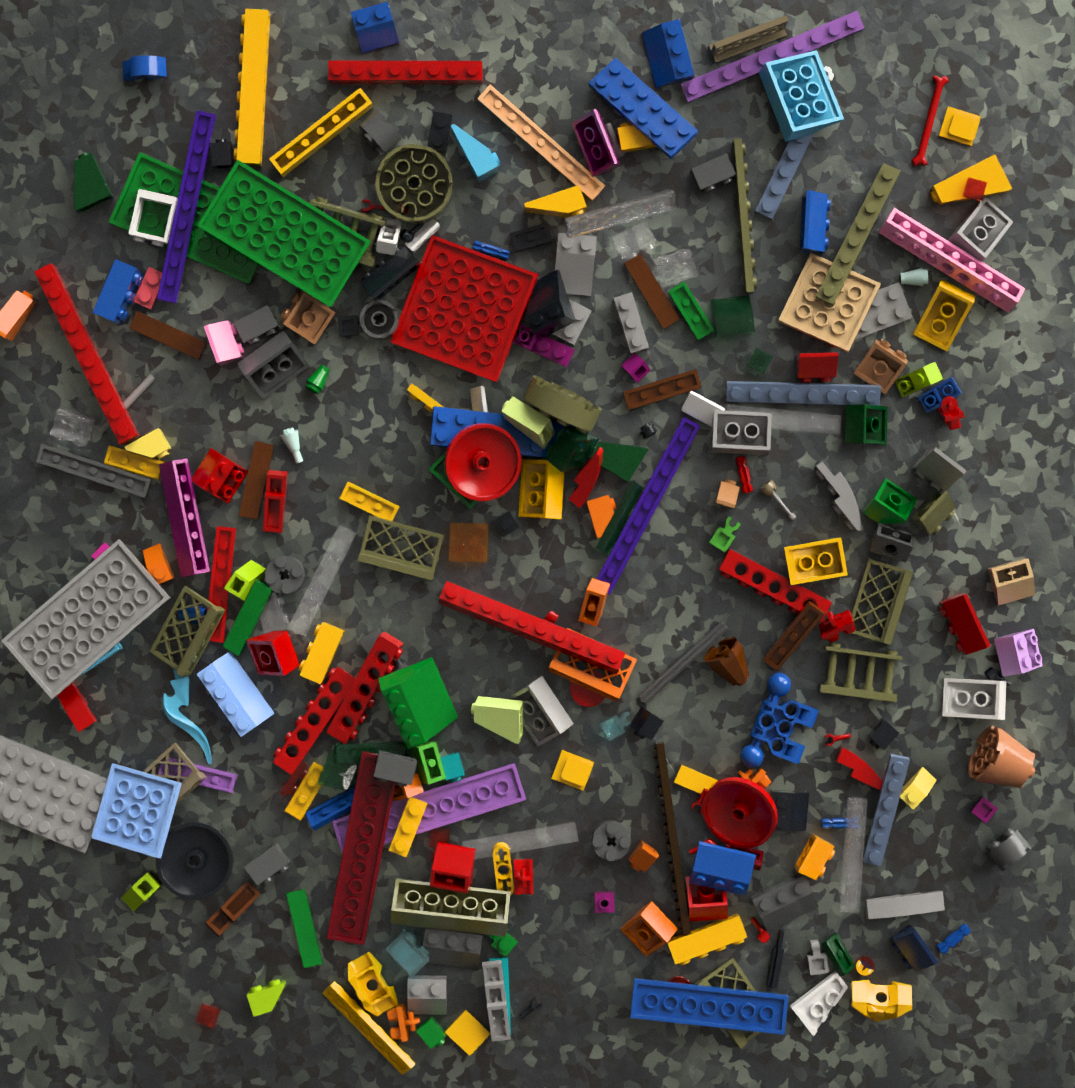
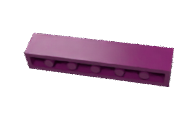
M188 459L173 460L159 464L181 577L210 572Z

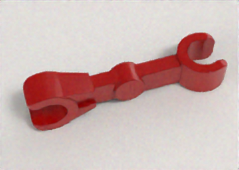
M368 199L362 200V203L370 204L368 209L361 208L365 213L370 212L372 209L386 211L382 205L372 204ZM403 205L399 206L398 212H401ZM406 207L404 213H408V207Z

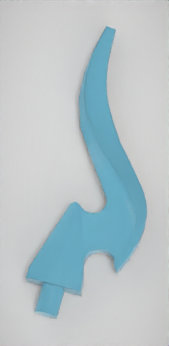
M175 669L173 670L175 680L170 681L175 694L172 697H168L166 693L163 695L165 715L171 722L189 733L200 744L208 765L212 764L211 750L207 737L197 725L179 711L181 705H189L190 679L189 675L185 677L180 676L176 673L177 670Z

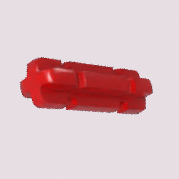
M736 457V465L739 467L737 468L740 483H742V492L744 494L753 491L752 484H750L751 479L748 466H746V457Z

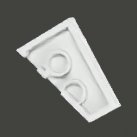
M834 971L790 1005L813 1037L817 1033L818 1027L822 1022L824 1023L828 1013L833 1006H836L848 986L838 973Z

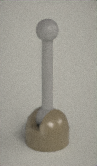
M772 479L766 482L760 488L761 492L766 496H773L788 514L789 520H795L796 515L791 513L776 495L777 487Z

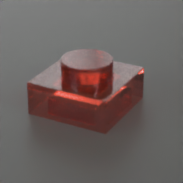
M202 1003L196 1022L214 1028L221 1009Z

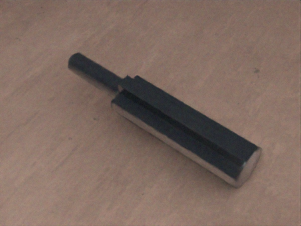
M779 929L777 944L772 950L766 986L771 988H778L784 949L782 948L784 929Z

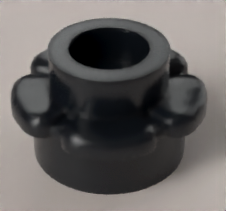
M649 422L640 428V435L644 439L651 437L657 432L656 424L651 425Z

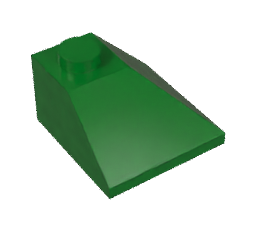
M885 478L868 502L863 513L877 523H905L917 498Z

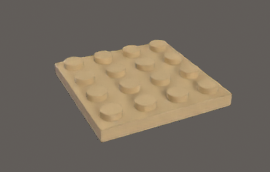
M810 253L778 322L849 353L881 283L851 270L834 305L831 306L816 299V295L833 262Z

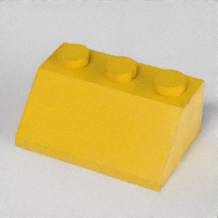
M522 459L518 517L562 519L565 462Z

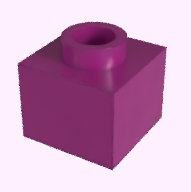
M636 353L621 365L636 383L651 371L645 361Z
M594 891L595 913H614L613 891ZM607 900L608 905L602 906L601 901Z

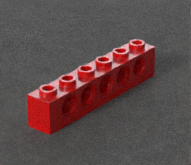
M728 549L718 568L722 571L720 575L730 580L732 577L738 579L739 585L745 588L749 586L755 588V593L762 597H765V595L772 597L771 601L780 606L783 603L790 606L788 610L797 615L804 608L803 603L808 599L811 600L813 604L825 612L819 621L821 623L832 604L831 601L798 584L790 585L789 579L731 549ZM738 564H742L745 567V572L742 575H738L735 572V567ZM755 573H759L762 576V581L759 584H755L752 581V576ZM772 582H777L779 585V590L775 593L769 590V585ZM789 591H794L796 594V598L792 602H789L786 598V594Z
M385 631L378 636L326 732L345 744L350 740L354 741L359 733L357 730L358 726L362 725L367 719L368 715L366 712L368 708L371 709L377 700L374 698L377 692H381L378 678L392 673L395 659L398 660L403 653L401 649L404 645L403 642ZM381 652L387 654V661L382 659ZM373 668L379 672V677L373 675ZM363 685H367L370 688V693L364 691ZM355 701L361 704V709L356 708ZM346 717L352 720V725L346 722Z
M340 666L337 669L332 668L327 675L329 680L326 685L322 683L316 693L319 695L316 700H310L305 708L308 710L305 716H299L294 724L297 726L294 732L289 731L284 738L286 743L283 748L278 747L273 754V757H275L273 763L291 775L294 774L333 717L356 678ZM333 682L340 684V692L334 693L331 690ZM322 698L329 700V708L324 709L320 706ZM311 714H316L319 717L318 724L310 723L309 716ZM300 730H305L308 733L307 740L299 738L298 733ZM289 746L297 748L296 756L288 754L287 749Z

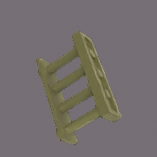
M316 197V199L310 200V204L316 206L322 212L323 208L335 211L333 218L339 222L342 214L353 217L350 229L355 232L358 230L360 219L371 222L367 237L371 243L358 263L373 267L377 257L373 256L372 248L378 226H384L387 220H384L383 216L372 213V215H367L327 203L328 200L325 198Z
M829 643V646H824V650L830 651L827 679L824 681V684L819 683V692L897 702V694L893 693L891 686L895 659L902 660L903 658L898 656V652L886 650V654L846 649L841 648V644ZM838 652L849 653L846 682L843 683V687L835 686L836 682H834ZM857 654L868 656L865 684L862 686V689L855 688L853 684ZM876 657L887 658L884 687L881 688V692L873 691L874 687H872Z

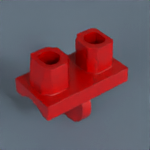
M944 397L941 401V407L937 408L938 414L944 420V424L948 425L949 430L961 428L960 419L964 418V412L958 407V402L954 397Z
M849 610L836 615L830 611L827 613L828 619L818 624L822 639H828L831 643L838 640V633L842 631L846 634L855 632V625Z
M513 859L514 895L534 894L533 859Z

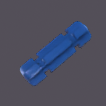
M474 241L472 247L474 251L482 252L494 258L500 257L504 261L508 260L510 254L509 250H500L499 247L489 244L483 245L479 241Z
M826 818L822 819L821 826L823 829L859 828V818H832V820Z
M966 924L961 925L958 931L955 930L945 939V942L942 941L937 945V948L942 954L947 953L950 947L953 948L964 939V935L970 934L971 929Z

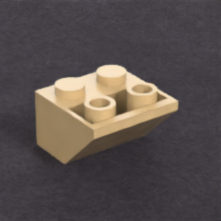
M1023 558L987 569L998 606L1035 595L1034 576L1029 558Z

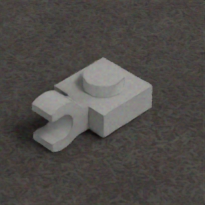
M818 939L810 940L812 954L807 955L810 976L829 973L826 952H820Z

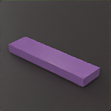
M170 758L169 762H178V759ZM160 763L159 775H165V764ZM169 764L168 775L177 776L178 765ZM194 764L207 777L199 784L200 786L233 793L237 774ZM182 765L181 776L188 777L193 771L189 766Z

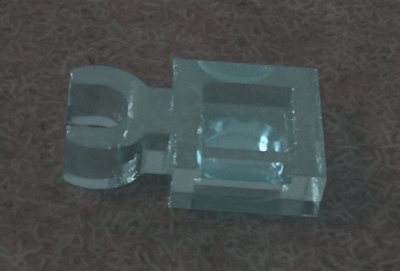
M630 712L623 713L620 719L617 715H614L599 723L607 741L625 733L624 726L630 727L629 725L632 721L629 723L626 721V717L631 714Z

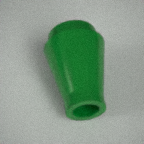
M320 364L318 369L306 380L307 384L305 387L311 392L319 394L320 391H323L330 369Z

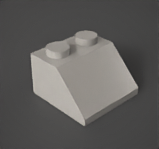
M409 975L407 989L408 1012L413 1011V1014L446 1015L447 976Z

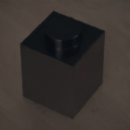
M217 139L215 143H210L213 168H233V153L230 141L227 142V139Z
M641 706L629 726L635 730L634 734L641 739L647 737L652 740L664 721Z
M882 719L869 733L868 737L871 739L869 743L877 750L879 748L885 750L899 732L886 720Z

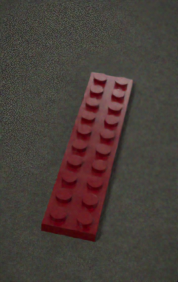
M362 751L326 939L360 945L365 944L395 789V781L381 782L376 780L377 777H373L377 753Z

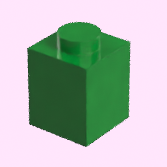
M432 1016L416 1029L418 1035L430 1049L434 1046L438 1048L445 1042L446 1033Z

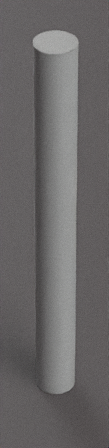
M151 374L123 402L126 409L154 382L155 378ZM107 419L98 428V431L102 434L110 428Z

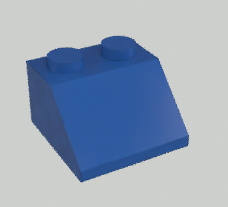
M388 2L351 12L363 54L399 44Z

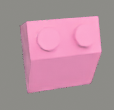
M227 320L204 326L216 363L222 366L243 358L241 353H244L241 342L236 340L235 335H238L234 324Z

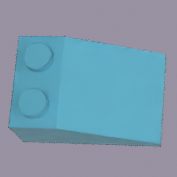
M455 124L451 125L452 134L477 181L481 182L498 173L500 161L496 153H491L489 148Z

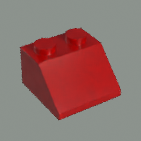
M838 352L798 354L795 356L796 379H801V383H810L812 379H820V382H832V378L837 377Z
M272 631L246 640L258 675L285 676L300 666L288 631Z
M685 877L689 922L728 919L726 891L689 883L690 877Z

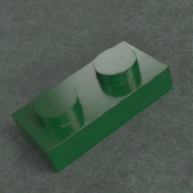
M837 933L830 935L821 943L840 977L845 976L855 967Z

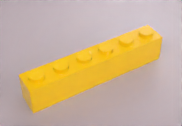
M359 88L269 158V160L282 177H285L373 108L372 102L363 90Z

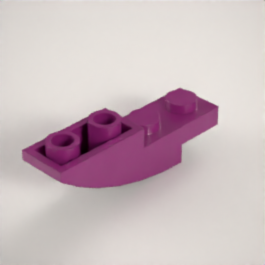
M521 324L513 341L514 344L564 367L568 366L575 351L573 348L551 338H543L536 335L532 329Z

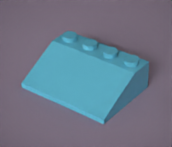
M817 50L767 62L759 71V76L785 142L802 138L844 120Z

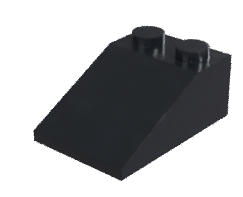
M555 270L537 280L527 304V316L532 331L543 338L576 322L559 270Z

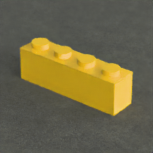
M736 913L728 916V919H720L691 930V934L675 936L667 943L675 965H685L691 962L690 959L694 957L700 959L708 956L710 951L715 950L719 952L726 949V945L731 943L734 945L743 943L747 935L740 916Z

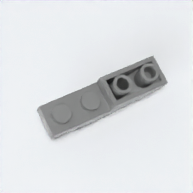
M823 461L819 462L814 466L816 468L815 474L821 481L824 479L827 482V489L833 496L835 494L838 496L832 501L834 504L832 506L838 515L842 514L846 519L844 523L850 530L859 531L861 529L859 508L847 480L841 472L833 475Z

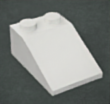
M944 678L942 716L1005 720L1007 681Z

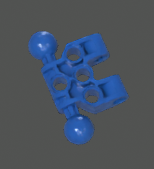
M775 673L768 679L767 688L770 694L767 700L763 699L750 733V736L753 737L752 742L740 752V761L747 768L754 769L762 764L764 754L761 747L764 741L771 754L799 764L805 746L789 740V736L793 732V725L795 723L813 728L819 710L791 699L778 705L780 697L785 696L791 689V681L784 673ZM792 704L794 712L787 714L786 707ZM764 716H769V724L763 726L761 719ZM787 723V730L780 732V724ZM777 740L780 741V748L778 750H773V742Z

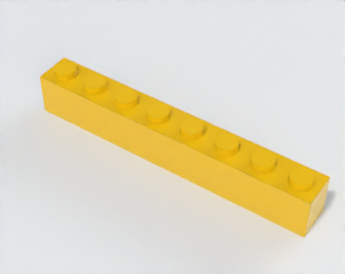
M245 9V14H242L241 18L244 33H241L240 45H243V53L239 54V64H242V72L238 73V83H241V91L237 92V102L240 103V110H236V122H239V128L235 129V141H238L237 148H234V160H239L247 166L262 167L270 12L269 10Z

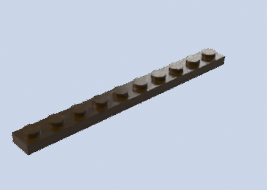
M656 742L653 754L654 759H658L659 766L655 768L657 778H661L662 784L658 786L659 796L664 798L661 810L662 816H666L667 823H664L665 835H669L670 840L666 845L668 854H672V861L669 862L670 873L675 875V880H672L673 892H677L678 899L674 900L676 911H680L681 917L677 918L678 929L683 930V935L691 934L665 748L664 742Z

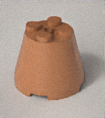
M989 726L981 733L976 741L979 745L976 747L974 755H970L969 777L980 783L1022 788L1026 780L1032 778L1035 773V768L1033 767L1035 754L1001 728Z

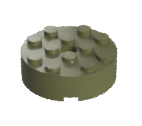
M407 144L392 150L381 161L376 174L375 187L383 208L393 218L408 224H420L435 219L446 209L453 193V179L446 160L437 151L428 146ZM417 179L420 184L417 188H411L409 182ZM403 205L401 212H398L399 206ZM406 207H408V213H404Z
M533 375L523 395L524 403L531 407L536 406L540 409L539 413L547 417L554 416L558 418V423L564 426L569 424L576 426L577 430L585 434L593 430L602 412L599 406L595 404L593 406L586 398Z

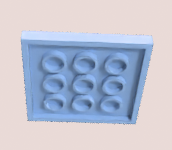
M112 763L91 838L152 857L161 858L182 783Z

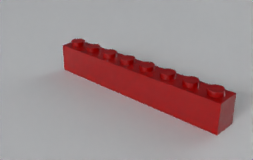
M328 60V81L330 84L483 85V62Z

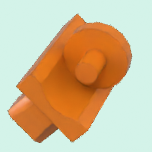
M761 767L751 778L749 777L753 771L750 768L745 774L741 770L738 772L742 776L741 778L758 783L764 789L771 783V780Z
M405 1003L399 1004L397 1007L387 1011L389 1021L398 1020L399 1022L398 1027H391L390 1029L391 1039H401L402 1042L408 1041V1038H410L408 1025H410V1031H415V1024L420 1022V1018L414 1017L413 1011H409L406 1014Z

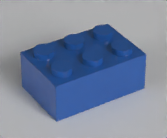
M115 259L92 313L121 325V322H125L128 316L127 308L129 304H133L136 296L134 292L136 287H140L143 276L141 275L143 272Z

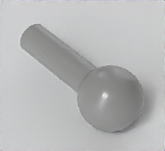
M611 122L605 124L604 126L617 158L623 157L626 150L621 152L620 144Z

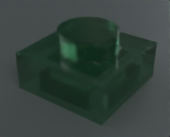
M755 348L747 366L764 374L773 356Z

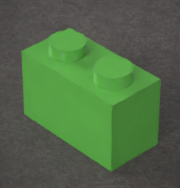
M427 741L412 747L414 758L417 760L416 766L421 783L429 785L446 779L436 742Z

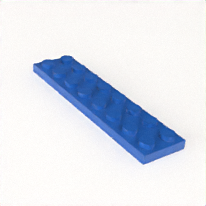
M433 407L429 446L448 447L453 437L465 427L478 423H489L506 430L515 439L521 456L582 462L584 433L577 430L576 426L571 424L564 426L558 423L557 420H551L555 435L545 449H543L505 420L503 414Z
M634 978L630 1018L785 1035L789 996Z

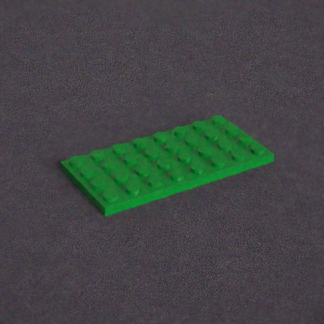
M139 152L109 223L129 232L138 190L142 189L178 198L184 171ZM203 180L187 257L250 285L259 264L197 226L213 201V195L216 196L220 187ZM145 200L138 232L164 238L171 206Z
M239 160L236 161L197 225L202 230L330 308L371 243L370 240Z

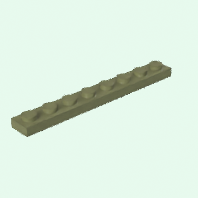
M742 138L734 139L732 144L736 173L745 294H753L754 289H757V279L753 277L752 271L756 268L755 258H751V251L754 250V241L750 239L749 231H752V220H748L751 204L746 198V193H749V182H745V174H748L747 162L744 163L743 155H746V145L742 143Z
M883 163L816 295V299L831 306L834 305L900 175V170Z

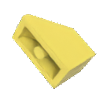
M159 428L124 447L127 451L151 458L158 457V459L169 455L168 451L171 450L168 441Z
M921 767L903 786L900 799L914 810L928 795L936 779L926 769Z

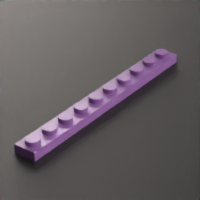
M858 11L852 12L682 83L680 87L687 103L759 74V71L767 62L808 53L864 30L863 23Z

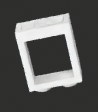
M139 189L129 229V235L133 237V240L142 243L145 240L152 241V245L163 247L164 244L168 245L178 198ZM145 200L171 206L164 238L138 232Z

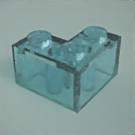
M403 928L387 943L385 950L413 977L429 962V952L423 946L419 947L417 945V936L412 930Z

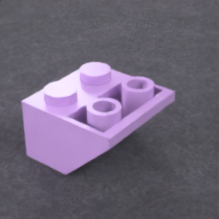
M1034 629L994 639L1003 676L1022 674L1043 666Z

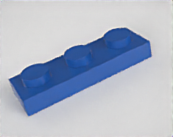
M355 786L305 813L314 831L351 811Z

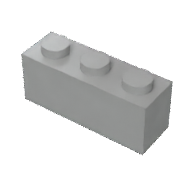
M632 292L613 298L629 354L647 350L649 348Z

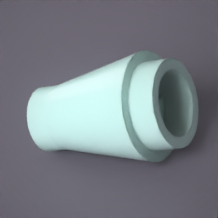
M922 267L901 273V284L916 286L928 284V269H923Z

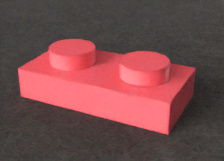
M148 267L133 302L150 310L153 309L158 296L162 272Z

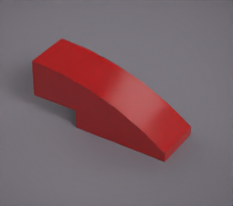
M601 447L574 479L578 486L568 499L579 508L585 503L597 482L603 460V449Z
M269 470L267 473L263 531L282 533L288 471Z
M74 682L57 695L78 732L97 722V719L88 707L87 701Z
M840 746L834 760L851 768L849 776L880 790L882 780L876 772L860 757Z

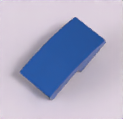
M950 377L918 396V399L926 413H929L941 406V401L944 397H956L962 392L954 378Z

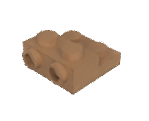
M301 290L292 296L290 308H285L281 313L280 318L282 320L280 323L315 345L336 312Z
M876 339L853 374L870 385H881V392L886 394L907 365L908 360L906 359V354L902 351L897 350L895 352L890 348L891 345L883 339L878 341Z

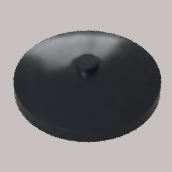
M203 822L181 824L168 832L161 858H156L157 873L164 886L173 894L191 900L207 898L218 892L226 884L232 873L234 863L232 847L225 835L210 824Z

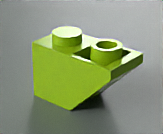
M933 362L896 379L895 383L901 397H904L943 378L936 362Z
M250 560L234 572L224 589L245 601L255 580L261 581L266 569Z
M148 871L121 899L134 912L162 884Z
M275 979L268 982L269 985L267 986L257 985L250 988L251 991L247 993V998L253 1017L273 1010L286 985L285 980Z

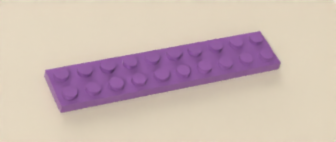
M515 763L438 786L412 796L427 802L416 834L526 800ZM409 798L392 802L384 844L392 842ZM350 814L332 821L342 853Z

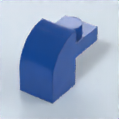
M134 56L130 57V60L122 62L124 81H134L142 78L156 80L167 77L165 57Z

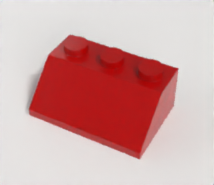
M958 593L939 602L941 605L939 611L943 618H947L949 623L947 625L948 631L951 635L955 636L957 640L955 646L959 653L962 652L964 655H968L991 647L967 593Z

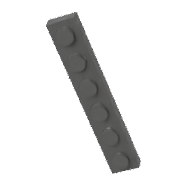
M41 444L36 459L37 463L144 498L147 497L152 482L151 479L45 444Z

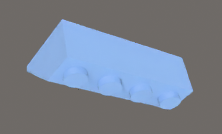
M231 651L197 673V676L240 737L275 714Z

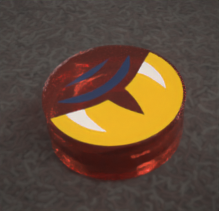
M861 956L855 962V969L860 975L869 976L873 973L875 964L870 957Z

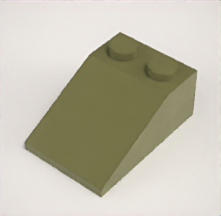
M947 491L935 492L912 517L911 521L926 535H935L942 528L940 524L944 520L948 521L955 514L953 510L956 506Z

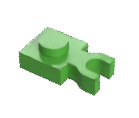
M729 516L725 520V527L719 526L709 541L710 544L724 553L736 537L732 535V532L741 525L737 522L734 527H731L729 521L732 518Z

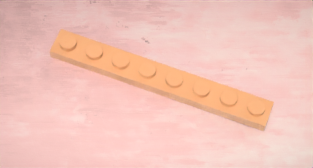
M491 84L477 98L479 102L575 186L579 185L581 191L593 201L604 189L605 185L595 176L592 177L591 173Z

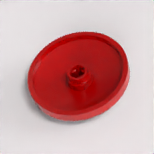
M489 423L470 425L459 431L450 441L444 458L445 473L452 487L466 498L476 501L496 499L508 492L518 479L521 470L519 446L515 439L499 426Z
M740 777L721 779L709 788L703 798L702 815L707 827L719 840L737 848L760 846L771 837L777 826L778 813L773 799L765 789L751 780Z

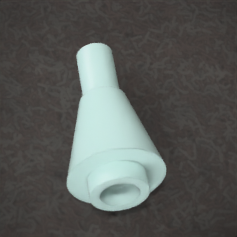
M293 427L283 430V434L280 437L290 452H292L295 462H302L303 459L299 451L298 430H294Z

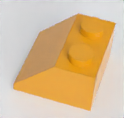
M812 833L794 868L799 873L814 880H817L818 877L821 878L826 869L824 867L826 861H830L835 853V850H833L835 846Z

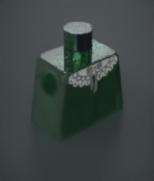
M331 749L317 784L348 791L351 784L356 785L358 765Z

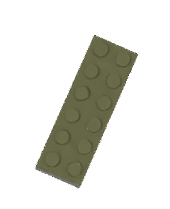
M396 879L391 909V924L506 937L511 892L470 887L468 893L430 887V882Z

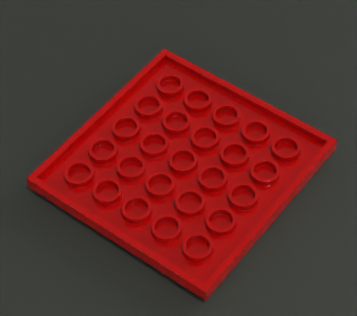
M431 235L400 315L398 328L390 342L497 383L539 275Z

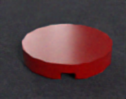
M592 670L596 678L604 677L597 670ZM573 682L570 683L571 696L581 706L593 707L600 704L605 698Z

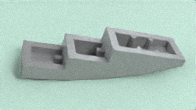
M940 890L906 895L897 894L865 900L866 919L907 916L945 910L943 891Z
M501 960L482 962L492 1042L510 1040Z

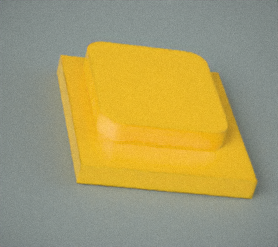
M948 106L939 136L972 146L981 116Z
M562 750L551 779L584 791L594 762Z
M467 1010L460 1014L445 1031L469 1056L491 1034Z

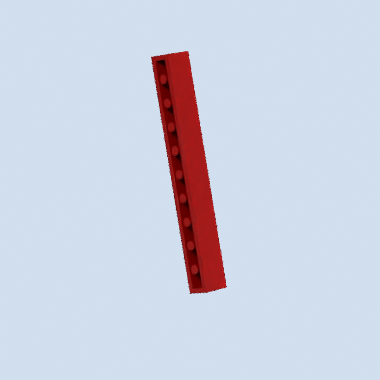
M50 263L34 271L119 444L125 445L139 438L140 435L57 267Z
M446 581L439 597V604L613 674L618 673L625 656L623 651Z

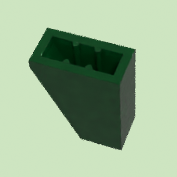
M88 152L79 155L78 159L74 161V209L76 212L81 213L114 198L96 157Z
M599 442L597 445H592L588 454L591 455L590 459L601 447L603 449L601 467L628 483L649 449Z

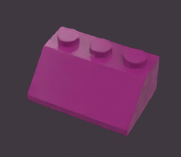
M597 109L590 111L571 123L592 177L609 173L620 166L604 122Z

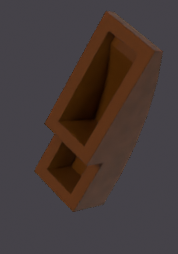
M247 880L204 924L219 937L261 893Z

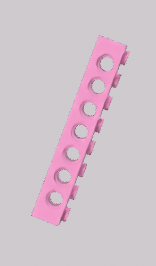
M896 208L891 211L878 232L1008 313L1019 302L1025 290L1024 287Z

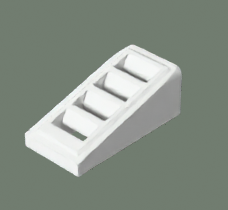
M384 217L383 219L387 220L384 226L381 225L376 251L395 255L402 222L397 219Z

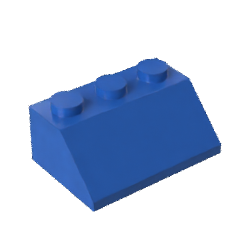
M680 19L659 24L642 32L656 89L693 79L694 72Z
M807 190L802 196L799 253L823 254L825 249H828V238H825L826 230H829L830 220L826 219L827 211H830L831 200H827L828 194Z
M699 841L689 883L746 896L756 855Z

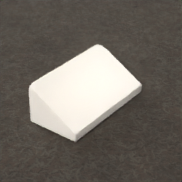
M434 219L424 223L414 234L413 240L411 242L405 241L404 245L412 253H415L431 238V235H434L440 229V224Z
M485 387L471 388L472 410L488 412Z
M693 391L690 392L681 408L683 412L711 427L714 410H725L718 404Z

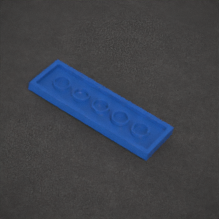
M616 57L588 83L592 90L670 159L698 134L697 129Z

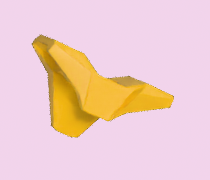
M367 952L348 963V981L354 987L358 999L362 1001L363 1008L378 1017L399 1003L394 986H388L381 974L382 965L371 952ZM371 979L376 980L378 983V987L375 990L367 988V982Z
M870 980L851 982V1006L871 1020L880 1022L896 1019L912 1010V985L894 981L890 985H874L870 983ZM876 994H885L887 1000L883 1003L878 1002Z

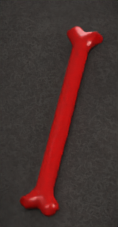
M938 76L932 77L935 82V89L916 157L912 159L914 166L918 164L928 165L925 153L943 86L949 81L946 76L942 78Z

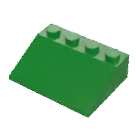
M433 657L378 678L383 696L407 749L427 742L458 718Z

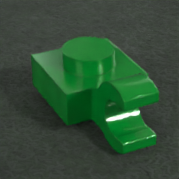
M507 932L506 937L487 935L493 939L491 946L504 957L518 943Z

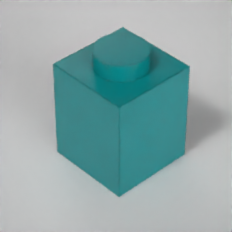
M459 752L441 756L446 780L451 782L462 780L461 776H464L465 772Z

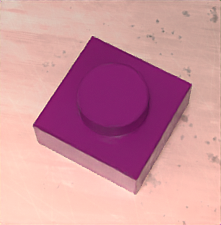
M981 796L970 812L987 824L998 808Z

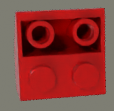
M210 448L191 479L192 482L205 491L229 503L246 477L248 470Z
M438 842L431 870L430 887L468 893L473 879L476 849Z

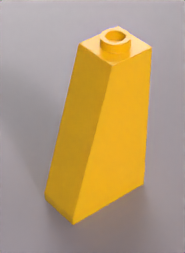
M993 155L930 188L932 191L930 195L938 205L1007 193L1012 187L996 155Z

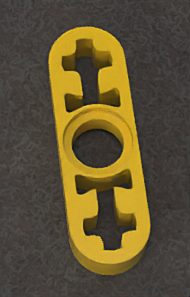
M499 842L492 849L497 890L504 891L503 880L506 879L507 891L511 892V896L514 892L510 849L506 843ZM499 849L504 851V860H500ZM500 866H507L509 870L507 873L501 874L498 872V868Z

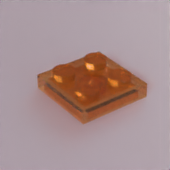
M450 523L449 561L487 562L489 524Z

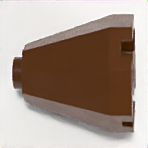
M736 637L721 640L718 648H715V646L711 647L703 657L707 665L733 686L745 684L749 677V671L743 647Z

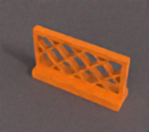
M556 651L548 671L618 703L637 659L625 654L623 659L632 662L628 669L621 671L619 668L618 673L608 675L607 670H604L606 677L598 679L592 671L598 669L597 666L591 667L589 663H586L588 669L578 670L575 662L581 660L573 659L572 656H569L571 661L563 663L557 660L561 652ZM620 675L622 680L621 687L618 688L612 685L610 678Z

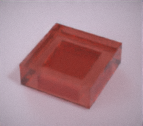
M968 177L962 197L981 202L987 182Z

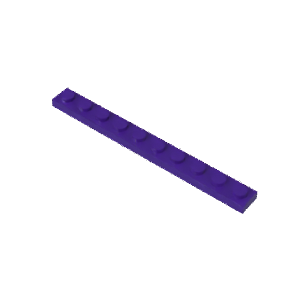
M196 111L157 299L176 304L178 301L216 114Z
M685 417L682 418L597 577V580L610 584L609 595L700 428V425Z

